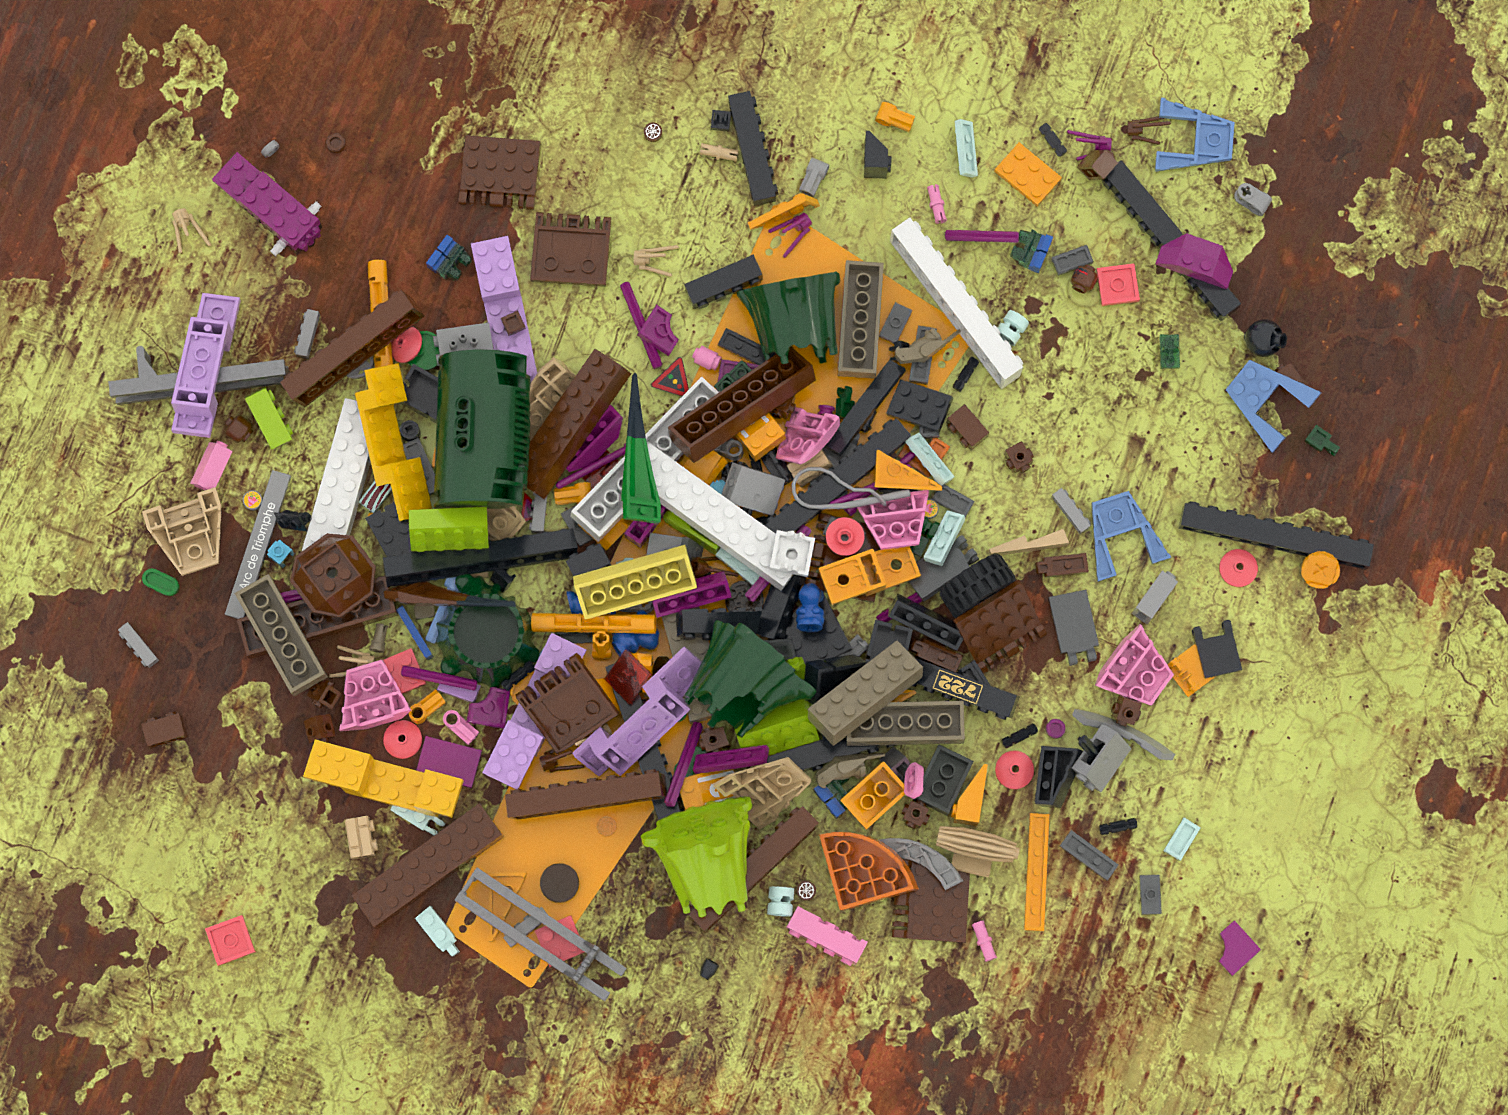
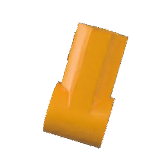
M882 102L875 121L884 126H894L910 132L915 116L898 110L891 103Z
M582 482L561 489L554 488L556 506L573 503L578 505L592 490L591 483Z
M597 631L593 635L592 658L612 659V641H610L609 635L605 631Z
M435 689L420 702L410 707L409 717L413 723L422 724L427 717L446 702ZM421 710L423 715L420 718H414L413 712Z

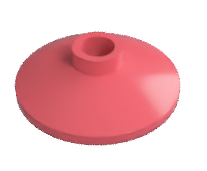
M410 327L391 342L392 357L397 362L407 363L417 356L422 345V337L419 330Z
M847 517L838 518L829 525L826 531V542L834 553L849 556L856 553L862 547L864 531L861 525L854 519ZM842 535H847V536H848V540H847V541H843V540L841 539V536H842Z
M1234 549L1222 557L1219 571L1227 584L1234 587H1244L1255 579L1258 565L1251 553L1242 549ZM1241 564L1243 566V569L1238 570L1236 568V565Z
M406 720L392 723L384 733L383 742L385 749L395 758L406 759L412 757L419 751L422 744V734L419 728L414 723ZM404 735L405 741L400 742L399 736Z
M1006 752L996 763V777L1006 788L1021 789L1028 785L1033 778V762L1023 752ZM1017 766L1019 771L1013 772L1012 767Z

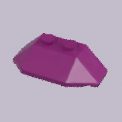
M1188 233L1161 246L1155 265L1224 289L1228 288L1233 274V269L1222 245Z
M612 405L605 411L566 469L569 472L584 468L595 462L619 438L623 417Z

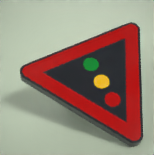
M678 357L651 383V387L683 396L689 390L682 358Z

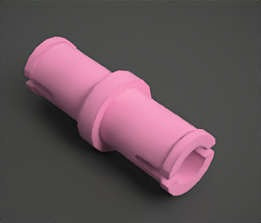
M935 184V188L933 185L928 186L927 190L931 201L929 205L933 210L935 223L939 224V221L944 223L947 221L943 207L945 203L941 199L939 185Z
M984 921L972 924L978 939L977 945L981 947L985 962L996 959L997 956L991 943L992 938L988 935Z

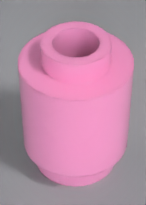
M704 346L696 348L692 355L694 363L708 370H716L722 358L718 356L717 352Z

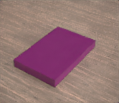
M426 736L416 771L424 773L425 769L457 777L464 780L462 786L472 788L482 750Z

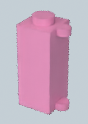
M220 441L216 443L209 442L190 484L204 491L217 486L232 453L231 450L227 449V444Z

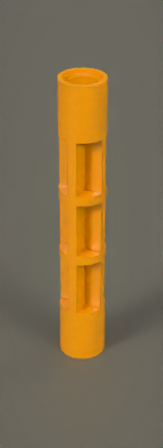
M372 260L368 262L371 312L374 311L378 304L388 300L387 265L385 260ZM391 342L374 355V368L393 364Z
M532 613L531 617L532 632L597 633V631H605V633L656 634L657 628L656 615L604 614L586 620L582 613Z

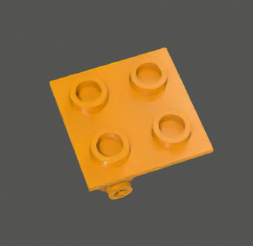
M1195 644L1167 664L1174 674L1172 678L1187 697L1214 678H1204Z

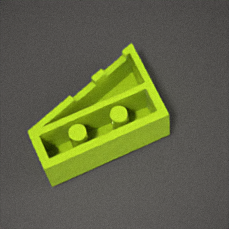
M265 386L245 396V400L271 450L292 440L291 435L294 433L290 425H285L282 418L285 416L280 406L276 408L273 402L276 399L271 390L268 391Z

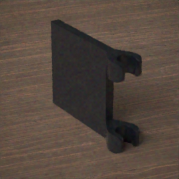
M1224 620L1221 624L1225 635L1203 639L1200 626L1192 629V635L1196 643L1205 679L1242 671L1230 620Z

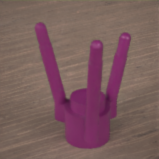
M1067 130L1068 134L1085 137L1076 138V141L1095 143V150L1111 151V137ZM1087 155L1077 157L1076 160H1083Z
M804 212L768 230L769 233H772L789 225L782 230V233H786L793 228L798 232L802 231L783 254V258H786L803 236L810 231L808 227L812 225V221Z

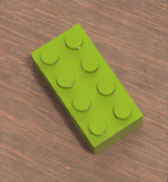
M487 507L409 510L411 551L489 548Z
M802 699L777 707L746 732L743 738L737 735L743 724L735 729L740 748L767 745L769 747L768 756L819 741L816 727L808 720V708L810 707L808 701Z

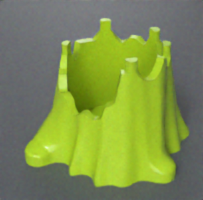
M730 797L719 802L709 801L700 807H689L683 812H675L658 820L655 829L641 835L642 844L645 847L654 849L663 862L681 903L683 913H690L689 901L697 909L699 917L706 916L705 908L712 907L720 915L724 906L731 900H734L739 912L746 910L744 904L748 900L745 879L747 874L746 850L750 828L748 811L752 809L750 797Z

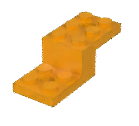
M910 546L875 552L873 549L818 568L831 605L862 594L869 596L921 577ZM893 560H898L901 563L899 570H894L891 567ZM841 575L847 576L849 579L848 584H839L838 577Z

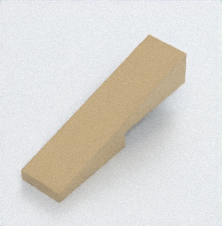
M1061 529L1030 542H1027L1024 535L989 549L988 554L989 556L993 554L1008 555L1068 546L1069 541L1064 529Z

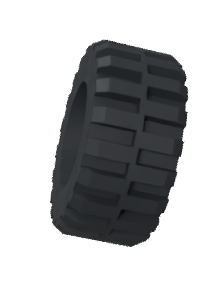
M993 554L974 563L948 581L940 589V597L953 617L957 618L1015 582V575L1001 555Z

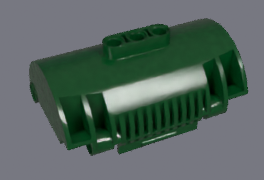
M487 349L459 350L441 355L438 358V363L442 366V369L438 372L434 479V495L438 496V501L434 503V509L467 507L503 509L512 506H523V491L527 490L528 484L527 470L529 468L530 375L526 374L527 355ZM468 402V407L464 409V405ZM468 421L467 427L463 428L464 423ZM467 440V445L463 448V443Z

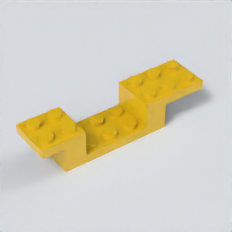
M399 363L364 370L368 389L356 392L355 396L376 486L391 484L399 521L409 519V510L432 509L421 458L406 460L393 404L407 401Z
M319 740L314 741L303 775L306 779L340 787L348 794L437 818L438 814L453 817L464 782L463 779L427 769L423 773L378 761L370 754Z

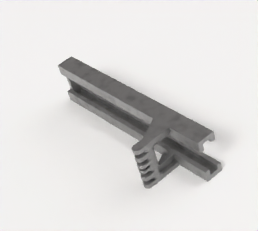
M138 346L136 353L139 378L108 381L110 397H116V404L121 405L172 398L178 373L157 375L152 368L151 357L143 346ZM284 359L220 367L214 393L280 385L284 376L290 373L289 367L285 365Z
M479 868L474 870L461 892L455 898V901L604 1002L610 992L583 975L595 958L620 976L627 969L602 952L599 947L584 940ZM479 880L586 952L587 956L583 959L577 970L467 897L466 891L471 886V883Z

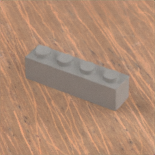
M307 309V312L304 313V323L300 327L301 334L297 338L299 342L294 350L297 357L309 359L320 317L319 311Z
M1061 488L1052 494L1051 497L1078 533L1082 534L1090 528V521L1083 516L1082 510L1075 506L1076 503L1073 499L1069 498L1068 492Z
M533 492L535 500H532V507H534V510L531 511L530 518L533 519L529 525V530H531V534H540L544 532L547 496L543 499Z
M128 622L118 629L120 637L127 640L126 644L130 649L133 648L135 650L133 653L137 657L140 656L142 659L141 663L145 667L148 666L150 668L159 661Z
M537 907L538 909L546 913L542 907ZM528 914L523 918L524 921L522 923L518 922L514 925V928L527 936L542 923ZM507 935L503 937L511 948L517 944Z

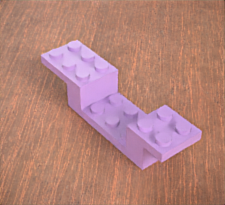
M504 236L471 243L481 295L490 326L493 349L527 355L526 374L530 375L531 384L537 374V368L509 238ZM518 310L526 329L508 336L501 318Z
M202 293L197 317L190 318L171 401L175 411L171 429L172 433L210 438L218 405L214 395L223 352L230 351L241 302L240 297Z
M551 633L534 667L535 671L528 684L535 691L537 698L541 695L534 687V681L540 680V677L550 670L554 671L556 666H560L565 671L567 677H569L570 673L565 668L564 661L566 659L569 660V657L575 653H578L583 659L586 649ZM520 703L511 720L507 721L482 772L514 789H519L534 756H537L545 740L543 734Z
M683 647L642 686L650 699L612 735L599 727L572 753L574 757L598 776L603 774L609 767L621 776L690 710L689 706L684 702L683 696L689 689L702 661L686 647Z

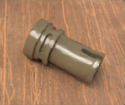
M376 623L374 638L371 640L369 647L370 651L384 653L387 625L384 626V624Z

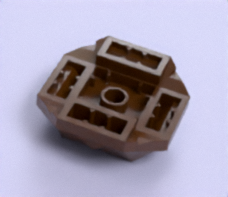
M327 533L295 556L290 582L313 613L343 618L373 596L376 566L354 536ZM335 569L338 571L336 577H328L330 570Z

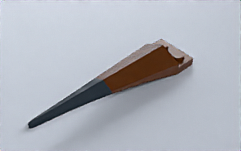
M427 581L394 586L383 591L385 599H393V601L413 606L516 607L515 601L466 595Z

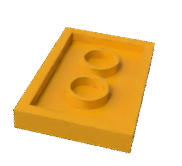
M1020 142L994 170V172L1037 207L1062 179L1060 175Z

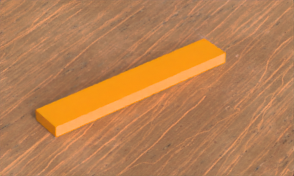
M1030 813L1024 920V930L1044 932L1050 814Z

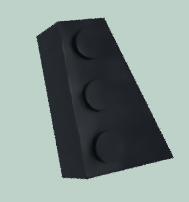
M1041 746L1034 804L1049 808L1062 807L1076 776V772L1072 767L1082 754V750L1078 748Z

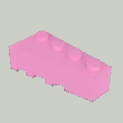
M797 907L787 926V929L790 930V935L798 939L800 936L806 938L807 944L815 948L817 945L824 948L823 952L832 957L836 954L841 957L840 961L848 966L857 964L868 943L863 939L861 941L856 939L857 937L853 934L839 930L836 925L827 921L824 922L820 917L800 907Z

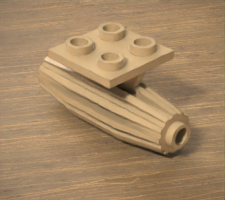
M940 826L936 846L954 852L952 864L957 871L988 878L992 861L1013 862L1014 859H1018L1020 848L1016 847L1017 843L995 834L964 827Z

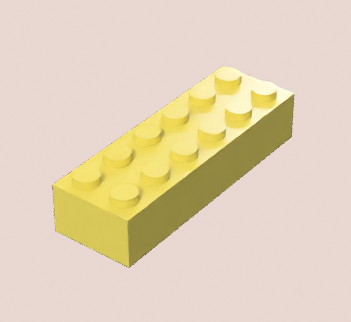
M685 545L573 576L574 587L585 620L697 588L695 575Z

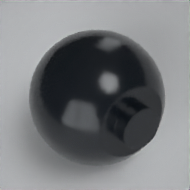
M1261 319L1249 326L1244 334V340L1247 348L1254 355L1269 357L1276 354L1280 348L1286 346L1287 335L1282 332L1280 326L1274 321Z

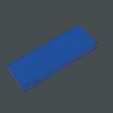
M403 606L399 607L397 612L426 660L432 659L434 656Z

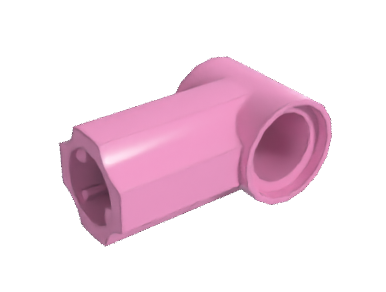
M455 710L447 711L444 714L443 721L446 727L452 730L467 745L479 734ZM449 715L457 716L458 720L455 724L450 725L447 723Z

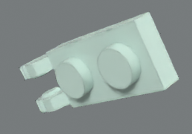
M392 806L390 809L395 814L433 836L438 832L427 826L430 820H433L442 827L446 824L437 817L398 806Z

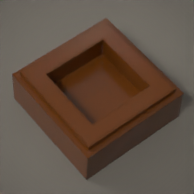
M518 310L501 318L508 336L526 329Z

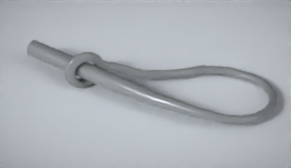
M822 467L802 469L795 475L792 482V493L795 500L800 505L811 509H847L877 503L886 506V501L910 497L909 489L879 495L870 488H854L841 481L832 471ZM807 471H822L831 475L838 483L853 492H870L873 497L845 503L809 505L798 498L795 484L797 479Z

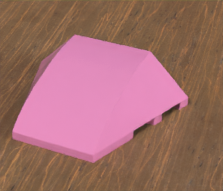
M795 407L790 421H787L785 424L787 427L786 440L779 444L775 458L796 464L807 462L833 437L840 426L839 416L825 413L824 416L808 413L802 408Z
M929 490L910 492V497L886 501V506L877 503L857 507L881 550L919 545Z
M1139 624L1120 642L1101 668L1095 686L1152 706L1174 674L1163 657L1157 652L1153 645L1154 643L1148 638L1142 625Z
M383 660L347 670L344 688L345 702L344 707H342L343 718L339 731L369 729L402 719L411 711Z

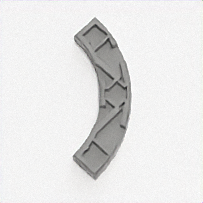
M1075 709L1072 714L1074 718L1085 726L1100 728L1104 724L1117 731L1121 737L1129 741L1133 739L1158 759L1173 760L1175 756L1171 750L1153 738L1128 725H1120L1114 719Z
M902 838L879 839V841L892 848L901 858L914 861L929 869L938 878L945 890L963 882L962 877L953 864L928 845Z

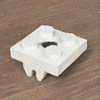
M777 530L769 569L807 577L815 538L807 537L801 532L796 534L794 531L784 532ZM787 550H796L797 558L793 560L788 559L786 556Z

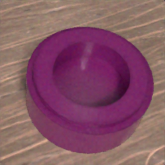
M1052 719L1046 725V733L1053 739H1058L1065 733V724L1059 719Z

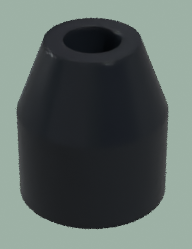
M706 958L701 966L700 976L709 980L715 975L719 965Z

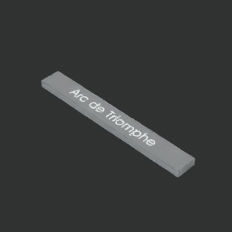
M274 470L271 472L225 612L226 616L236 619L246 616L234 593L258 580L277 522L274 512L280 513L291 475Z

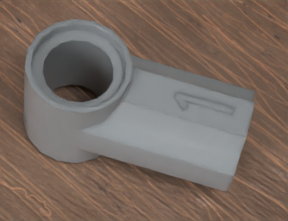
M812 157L799 192L814 198L820 182L824 180L830 165Z

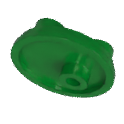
M419 331L422 337L421 349L417 356L408 363L410 366L415 364L424 370H430L437 366L436 355L439 354V348L434 346L433 336L437 335L429 331Z

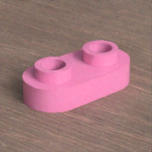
M916 762L911 763L905 772L904 793L912 799L919 797L923 792L924 768Z

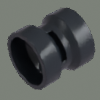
M407 420L400 426V432L405 441L410 442L420 438L421 431L416 422Z

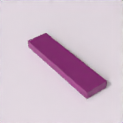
M761 745L698 754L695 757L693 771L695 774L763 765L767 763L769 747Z

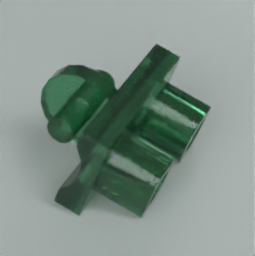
M1160 334V369H1179V334Z

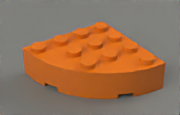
M831 832L819 835L840 911H846L919 889L914 875L906 862L883 842L870 836L852 832Z

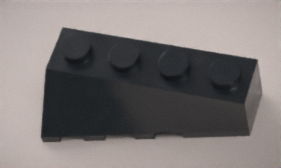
M755 607L753 611L737 608L727 612L726 608L711 610L709 613L708 609H683L676 614L677 637H684V640H693L695 637L702 638L705 641L711 640L713 625L716 620L729 623L734 627L738 623H742L757 634L762 607Z

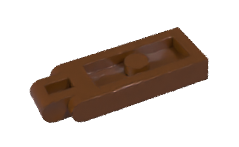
M1086 553L1044 557L1042 562L1035 563L1036 574H1044V577L1089 572Z
M914 639L909 649L911 652L916 653V658L955 673L963 658V655L926 639H922V641Z

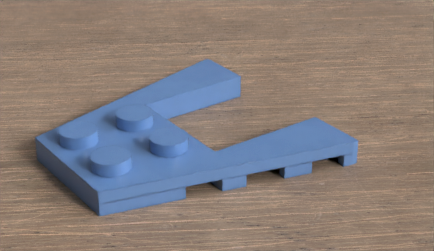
M1165 98L1160 99L1159 118L1196 121L1194 155L1157 151L1155 160L1156 172L1230 161L1232 159L1235 122L1202 113L1197 109L1193 110L1183 106V104L1167 101Z
M1249 360L1226 388V391L1270 451L1274 452L1286 437L1256 414L1279 385L1308 408L1311 407L1322 392Z
M1129 491L1091 503L1097 581L1117 575L1105 539L1140 528L1152 564L1171 558Z

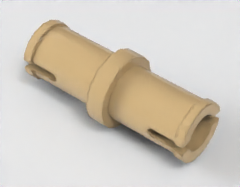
M701 143L702 149H700L699 155L716 157L717 160L722 158L736 162L737 156L734 155H738V150L724 148L719 144L714 146Z

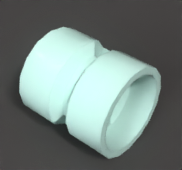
M1009 310L1003 318L1004 323H1000L997 328L1003 341L1006 340L1011 346H1015L1021 337L1019 333H1024L1029 322L1019 313Z
M769 887L768 898L771 899V902L768 903L767 915L792 917L793 905L791 901L794 900V888Z

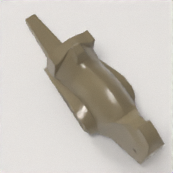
M934 328L926 330L925 336L914 341L909 348L900 349L898 346L895 350V358L900 364L924 363L945 347L961 330H957L945 340L941 339L940 334Z
M861 753L835 756L829 764L815 773L816 782L821 788H826V785L832 780H844L855 776L856 779L865 777L864 761L885 757V754Z

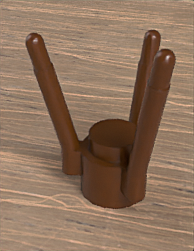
M1159 116L1128 121L1127 136H1132V140H1141L1160 145V141L1142 137L1139 134H1143V127L1170 125L1171 122H1152L1165 119L1159 118Z
M716 556L695 557L691 561L695 578H701L709 572L719 573L724 571L725 575L739 576L735 572L711 568L707 561L720 560Z
M552 749L539 757L543 770H549L550 773L584 768L583 764L555 767L558 765V759L572 754V750L555 755V751Z

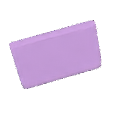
M439 684L437 691L470 703H475L481 685L477 684L476 690L473 691Z

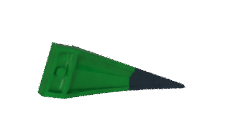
M634 373L631 382L621 494L623 519L657 524L661 522V502L648 452L637 374Z

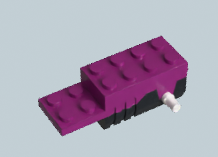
M238 152L212 178V181L279 239L270 250L273 255L277 256L286 246L297 255L301 251L307 252L308 247L314 246L315 239L320 238V232L323 227L315 214L319 211L321 205L315 201L313 205L306 209L267 174L256 169Z

